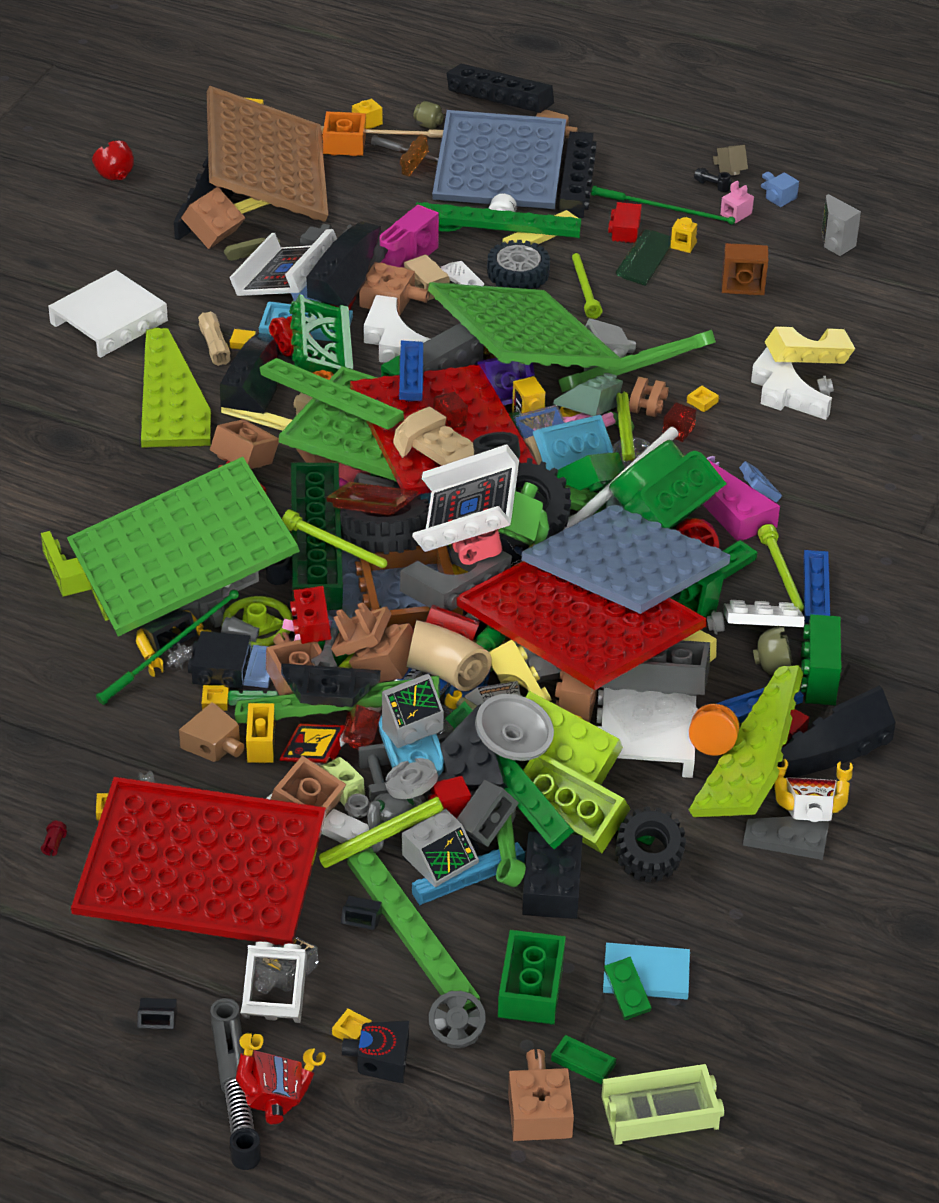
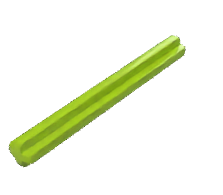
M626 392L617 393L616 402L622 457L626 462L628 460L633 461L635 459L628 394Z
M435 797L319 855L320 862L324 868H328L443 811V805L440 799Z

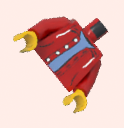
M246 1033L239 1040L244 1053L240 1054L236 1081L245 1094L247 1105L250 1108L265 1111L267 1123L279 1124L284 1120L283 1115L292 1107L297 1106L304 1097L315 1074L312 1072L314 1066L324 1063L325 1053H318L314 1061L312 1055L315 1048L308 1049L303 1054V1060L306 1065L302 1068V1063L299 1061L256 1051L263 1045L262 1035L254 1034L252 1037L251 1033Z

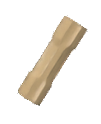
M211 311L202 313L198 317L199 327L207 342L212 362L217 366L226 365L231 360V353L221 333L217 316Z

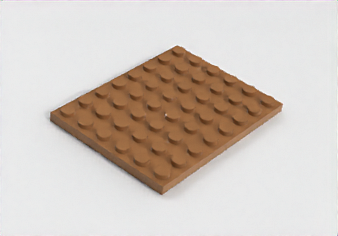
M209 86L207 90L209 183L216 187L232 190L237 194L250 196L258 201L262 200L271 203L275 207H283L293 213H300L314 220L325 222L328 217L321 125Z

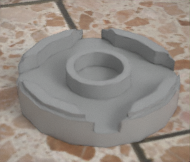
M416 758V762L409 763L404 761L393 767L386 776L387 783L385 785L389 795L397 799H410L430 790L438 779L434 763L429 759Z

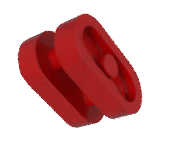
M292 316L273 318L269 325V332L284 356H292L294 351V345L291 344L293 330L290 328Z

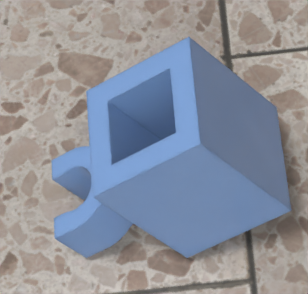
M770 172L762 174V178L767 180L761 184V188L766 190L767 200L782 207L797 199L798 180L786 173H782L777 177H774Z

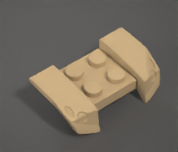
M430 406L409 415L395 431L393 443L402 458L408 454L412 447L441 466L474 455L473 443L468 438L453 431L452 428L445 426L446 417Z

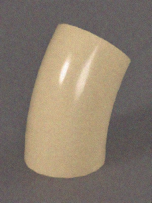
M416 620L407 668L439 676L440 679L450 683L460 691H469L483 682L491 667L492 657L489 651L456 632Z

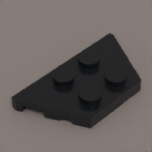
M285 663L281 665V674L299 702L310 705L353 707L380 681L381 670Z
M480 704L440 744L448 777L451 779L463 776L468 789L477 790L484 780L506 789L508 786L499 755L482 742L476 731L475 719L481 706Z

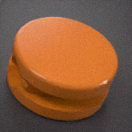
M707 704L699 708L693 715L689 727V737L694 747L700 752L712 756L722 755L730 751L735 745L739 733L737 716L731 709L721 704Z

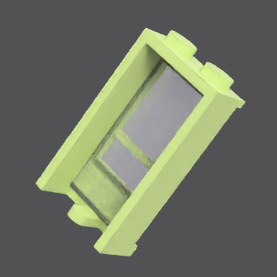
M706 1064L603 1079L601 1097L614 1144L619 1145L622 1144V1141L713 1127L714 1130L719 1129L720 1117L724 1116V1106L722 1100L716 1097L714 1075H709Z

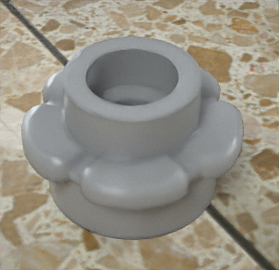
M826 376L817 379L820 393L830 397V392H834L832 380L826 379Z
M713 610L711 616H707L709 631L714 630V633L717 635L718 632L725 631L724 617L722 611L715 612Z
M353 794L348 798L345 810L348 811V815L351 817L362 818L367 816L370 802L363 794Z

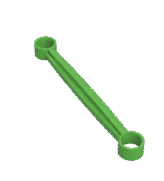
M709 330L689 338L643 350L636 355L622 357L619 367L603 369L597 366L584 372L561 378L558 381L562 392L569 391L589 381V379H594L596 376H601L604 373L616 376L715 343L716 340L713 331Z
M510 815L497 833L501 862L496 871V879L514 888L522 881L526 867L524 862L516 859L514 833Z

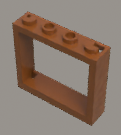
M416 546V550L412 551L406 549L403 553H398L397 551L390 552L389 554L377 552L375 555L387 560L385 568H380L359 558V561H355L356 576H361V578H358L359 590L365 593L362 594V600L370 611L380 608L371 571L403 568L419 561L424 565L436 564L438 572L454 575L447 546L426 552L420 546ZM422 606L390 610L391 617L387 627L393 624L409 623L414 630L416 620L426 622L431 608ZM460 607L452 610V612L463 615V609Z

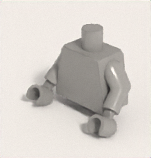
M588 319L585 327L620 358L625 357L627 353H634L636 342L628 340L622 328L598 320ZM590 366V368H584V371L592 369L597 366Z

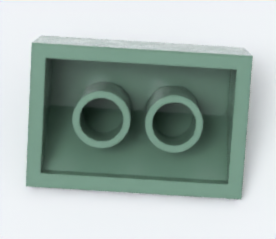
M604 373L601 376H596L594 379H589V381L576 386L556 398L553 404L591 416H597L617 407L616 394L621 392L623 381L616 379L617 376L614 374Z

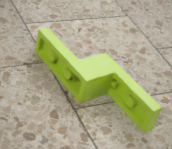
M50 531L41 533L43 553L62 596L92 590L105 621L109 620L78 559L66 560L64 554L60 555L61 548L58 539L54 540Z

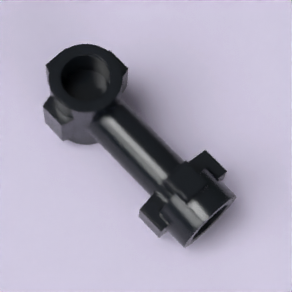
M703 167L697 168L695 171L694 179L699 181V183L704 184L708 181L718 184V191L728 192L732 184L730 173L721 172L717 176L708 173L709 171Z

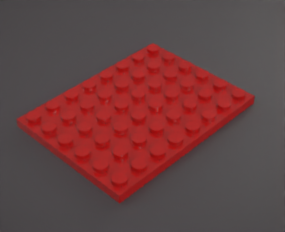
M480 365L423 372L422 401L399 400L400 375L350 381L351 390L403 411L404 420L409 415L430 406L446 417L445 426L468 438L472 443L479 436L488 433L508 432L515 434L519 439V462L527 463V458H532V464L538 465ZM367 421L403 495L411 496L432 493L422 480V475L424 471L440 467L441 465L413 447L402 458L393 442L395 431L403 421L390 429L382 428Z
M524 561L463 592L457 597L458 607L593 690L600 688L706 627L705 617L670 597L640 614Z
M114 777L71 905V912L74 915L254 942H269L274 945L284 946V944H293L326 817V807Z

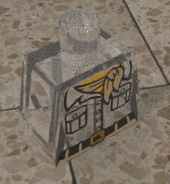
M295 937L293 944L300 945L301 949H305L307 953L306 977L318 966V947ZM273 944V947L284 948V946ZM256 957L254 971L257 978L255 982L256 989L263 994H268L273 987H277L285 992L291 991L295 983L297 960Z

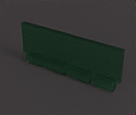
M644 229L616 270V274L623 279L646 286L670 249L671 236Z

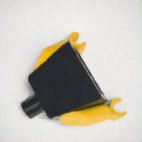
M176 609L138 627L136 644L144 659H149L197 621V618L188 610ZM200 624L168 650L196 635L200 636L201 631H212L203 630L204 626ZM159 657L148 665L149 674L155 677L153 669L155 667L160 668L162 673L164 672L163 660Z

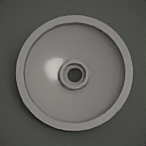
M500 694L487 699L480 706L475 719L476 731L482 742L494 753L512 760L525 761L541 756L550 747L554 736L553 724L546 711L534 701L520 695Z

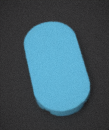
M380 716L379 733L392 769L401 762L408 761L412 763L416 762V758H424L434 763L439 777L444 770L445 762L437 734L397 748L382 729V716Z

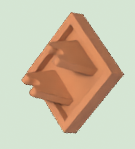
M362 602L358 604L359 609L355 610L357 616L349 618L342 609L338 610L334 620L340 631L331 648L335 656L350 655L359 649L372 648L379 644L391 617L388 607L370 611Z

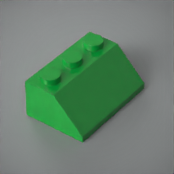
M619 452L592 454L558 469L557 478L564 477L566 485L578 490L589 489V492L601 491L625 467Z

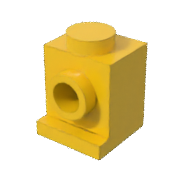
M687 217L677 219L672 227L670 248L690 253L697 243V223H693Z

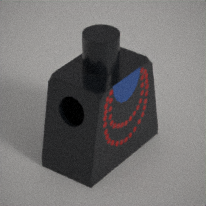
M409 1021L364 1023L360 1039L343 1038L342 1056L358 1057V1072L362 1075L404 1083L409 1045Z

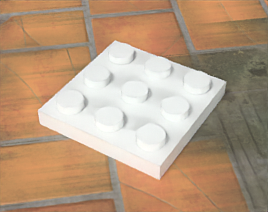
M730 600V604L724 603L723 613L728 623L804 627V616L798 607L794 606V603L780 602L779 606H771L766 601H755L754 605H746L743 600Z

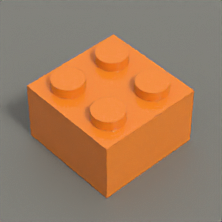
M326 111L323 128V154L363 156L366 138V113Z

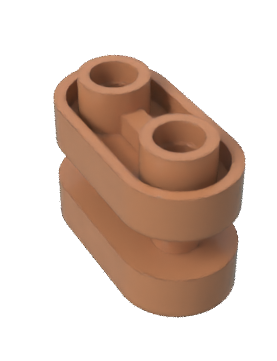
M638 377L630 397V412L638 414L642 407L646 408L647 416L656 417L657 413L661 414L664 404L663 400H667L669 392L666 382L656 380L654 386H649L648 378ZM646 394L650 395L649 399H645Z

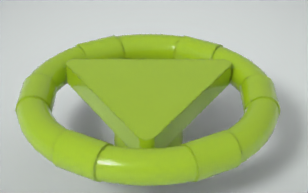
M251 596L232 603L223 614V622L226 617L231 618L240 609L244 608L242 621L260 628L258 636L279 630L271 637L257 639L256 642L251 641V648H253V645L270 647L275 645L273 639L278 633L281 634L284 640L282 632L289 635L291 631L282 629L284 621L268 614L266 606L278 610L284 619L293 621V616L289 608L279 600L267 596Z

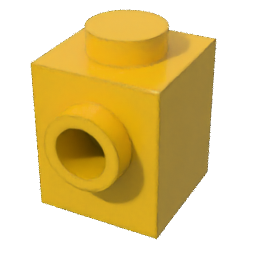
M373 99L364 100L352 105V113H366V129L383 124L382 107Z

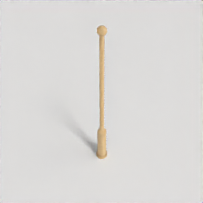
M321 126V134H323L324 126ZM366 129V133L427 135L429 138H442L443 130L400 131Z

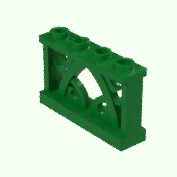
M299 294L296 301H292L289 310L290 314H292L290 328L293 330L291 344L294 345L292 361H294L295 366L310 372L325 370L333 374L341 366L353 370L349 307L344 305L339 307L306 299L304 295ZM321 328L324 335L332 340L333 343L327 344L323 349L311 337L310 332Z

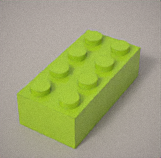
M529 691L526 698L534 701L546 711L554 728L553 740L544 754L601 785L623 749L620 739Z
M545 754L529 760L523 769L524 772L574 830L571 835H583L582 843L603 853L630 811V807L625 799Z

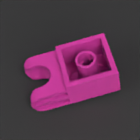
M418 204L380 235V246L387 248L388 251L380 263L404 268V262L425 254L429 256L438 248L439 213Z

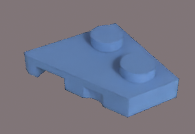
M746 461L739 467L744 475L743 478L756 491L776 503L782 497V494L758 468Z

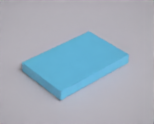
M606 943L605 965L631 956L647 996L688 999L690 949ZM604 971L603 993H613Z

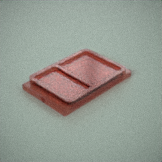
M348 482L327 496V502H333V507L392 515L418 496V491Z

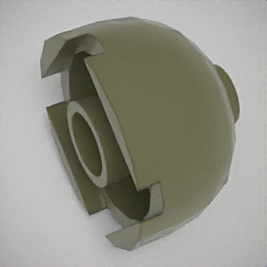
M785 626L766 630L758 639V649L753 650L755 663L761 664L763 670L771 676L774 675L778 667L791 666V662H793L788 637L781 634V632H785Z

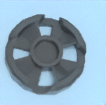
M450 991L441 995L432 1004L429 1012V1028L434 1038L451 1048H465L475 1043L486 1026L485 1010L481 1002L474 995L464 991ZM467 1000L476 1005V1009L470 1013L463 1009ZM446 1003L450 1010L446 1013L438 1009L440 1004ZM468 1025H471L477 1029L468 1037L464 1030ZM448 1027L450 1032L445 1037L440 1032Z

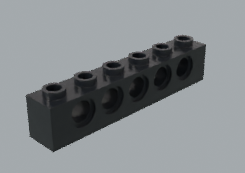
M462 63L446 73L449 91L538 113L554 104L553 86Z
M569 132L559 213L567 210L577 218H584V211L589 210L597 141H593L594 133Z

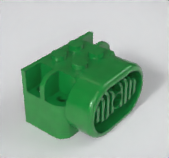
M666 440L617 477L610 484L609 490L626 511L640 514L642 518L650 522H659L662 527L672 529L701 507L727 483L702 453L691 451L684 456L672 440Z

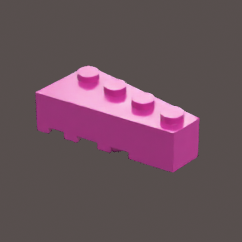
M708 460L727 484L706 501L703 506L737 542L758 535L757 532L763 525L772 524L777 528L780 510L778 504Z

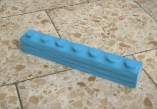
M516 842V859L525 864V852L519 843ZM499 849L492 850L483 856H477L479 863L437 887H434L426 878L416 880L412 883V895L418 904L422 905L495 876L498 865L501 862Z

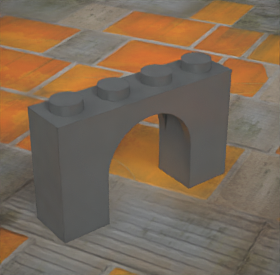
M451 545V563L468 571L467 573L459 575L443 574L416 561L400 570V591L429 608L433 604L452 611L458 607L457 597L460 594L511 568L512 555L502 551L497 556L466 565L460 561L459 553L455 552Z

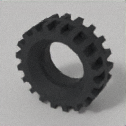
M527 458V463L519 462L516 488L523 487L524 483L528 482L537 486V491L545 497L547 507L544 511L547 513L549 532L546 538L548 539L563 531L564 527H567L571 507L570 488H565L566 479L564 477L557 478V469L552 468L549 471L546 469L545 462L541 461L539 465L532 464V458ZM499 532L500 539L507 540L513 549L517 546L522 547V551L530 547L526 543Z
M377 493V496L365 495L362 499L354 498L353 502H346L344 504L345 507L340 508L341 537L343 540L373 554L377 552L389 554L394 551L403 553L406 549L416 550V546L420 545L412 535L414 532L426 529L430 503H428L427 499L421 500V496L418 495L411 497L397 495V493H391L390 495Z

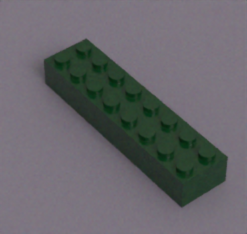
M291 463V510L299 513L302 521L341 538L339 463ZM299 529L297 531L292 530L291 535L300 551L292 555V601H295L293 590L323 586L327 610H341L343 604L342 550Z

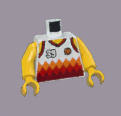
M783 759L782 767H778V778L774 783L777 803L788 810L794 819L810 820L811 822L831 821L833 813L839 812L847 805L850 783L847 781L852 778V763H850V769L846 771L840 769L841 762L837 764L836 775L839 781L784 778L788 762L786 759Z

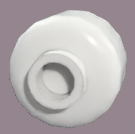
M498 194L492 199L489 209L516 212L517 204L510 195Z

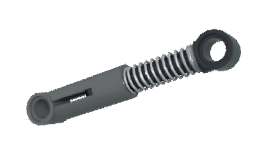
M222 998L212 1004L210 1014L222 1091L226 1094L231 1128V1161L236 1168L249 1170L256 1167L261 1160L260 1137L254 1129L251 1108L247 1105L245 1094L236 1081L240 1054L244 1053V1049L239 1041L243 1035L239 1006L232 999ZM231 1038L232 1049L228 1050L226 1039Z

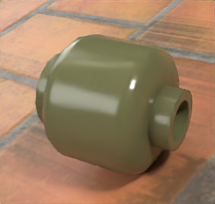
M423 101L414 110L413 117L416 119L417 125L421 127L435 129L443 123L444 114L442 113L441 106L438 104Z

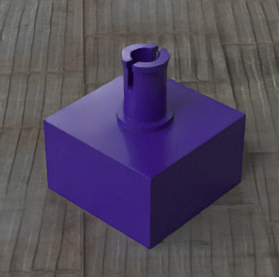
M498 358L477 361L503 405L513 403V381L531 377L530 365L511 361V363L506 364L498 361Z

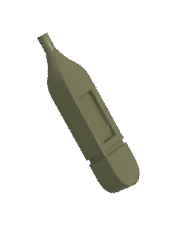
M258 238L227 246L224 254L231 261L249 257L266 238Z

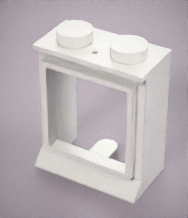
M256 942L255 946L248 945L243 1002L240 1012L244 1019H249L250 1015L264 1016L267 1020H277V1017L293 1018L295 1023H301L307 964L305 949H301V946L297 944H284V948L273 947V944L269 942ZM256 957L297 960L292 1004L251 1001Z

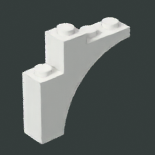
M381 295L375 296L364 323V343L379 345V362L386 363L399 356L401 340L421 341L423 343L430 340L411 330L401 320L397 312V298Z
M766 347L753 364L751 379L752 383L763 386L761 404L780 411L786 406L826 420L830 415L832 397L824 395L807 385L795 372L792 362H775L768 347Z

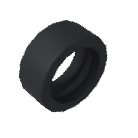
M493 432L479 436L473 442L474 455L508 445L519 459V439L517 435L508 432Z

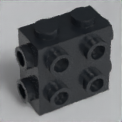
M201 631L199 640L194 641V658H190L188 662V673H192V683L198 685H224L228 688L243 689L252 652L251 636Z

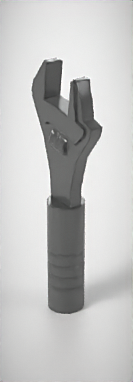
M330 628L332 639L326 640L323 651L311 660V663L315 664L314 666L337 667L331 649L338 636L336 628Z

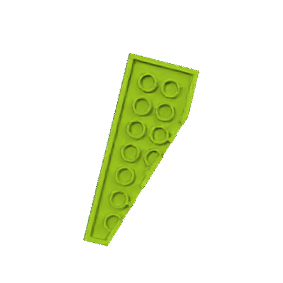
M146 329L141 446H211V409L169 329Z
M799 665L778 667L774 672L773 677L764 688L758 701L753 705L751 712L741 724L735 745L718 760V764L711 775L708 776L706 783L688 809L693 817L756 814L779 775L777 765L783 759L781 749L787 742L792 722L790 712L792 709H795L796 702L794 696L799 692L803 671Z

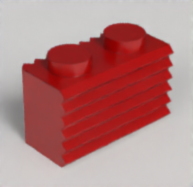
M617 202L616 209L611 211L608 233H612L613 242L615 240L617 242L624 241L625 243L633 242L634 244L637 242L642 204Z

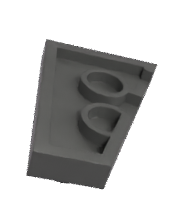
M792 816L748 819L743 846L823 860L829 821L811 822L810 820H796Z

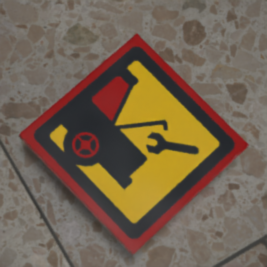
M299 724L283 751L280 761L297 762L302 755L310 761L317 763H327L329 757L334 760L341 749L340 737L346 727L344 725Z

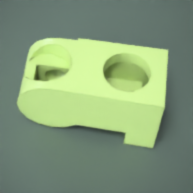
M341 757L320 766L346 784L340 799L344 807L351 795H365L364 778Z

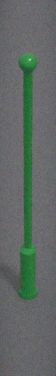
M595 185L591 191L592 196L597 195L620 201L630 200L726 221L730 225L735 223V218L732 216L727 218L626 196L625 193L599 188Z
M232 589L225 599L135 670L125 673L103 692L96 695L97 700L102 705H105L110 698L132 682L136 674L231 599H237L239 592Z

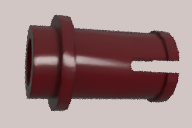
M55 820L48 824L46 828L47 835L40 848L45 855L50 856L51 852L52 856L57 855L62 838H65L68 833L67 826L63 822Z

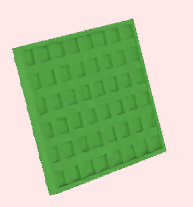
M244 457L67 537L117 636L125 634L300 552L297 543Z

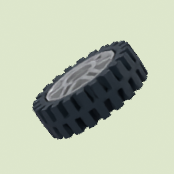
M509 240L507 244L504 241L501 242V246L495 245L490 250V253H488V278L492 283H496L497 287L533 289L534 287L537 289L540 287V284L544 285L545 281L548 280L550 256L547 250H544L542 246L538 247L537 243L531 245L530 241L527 240L525 243H522V240H517V243Z

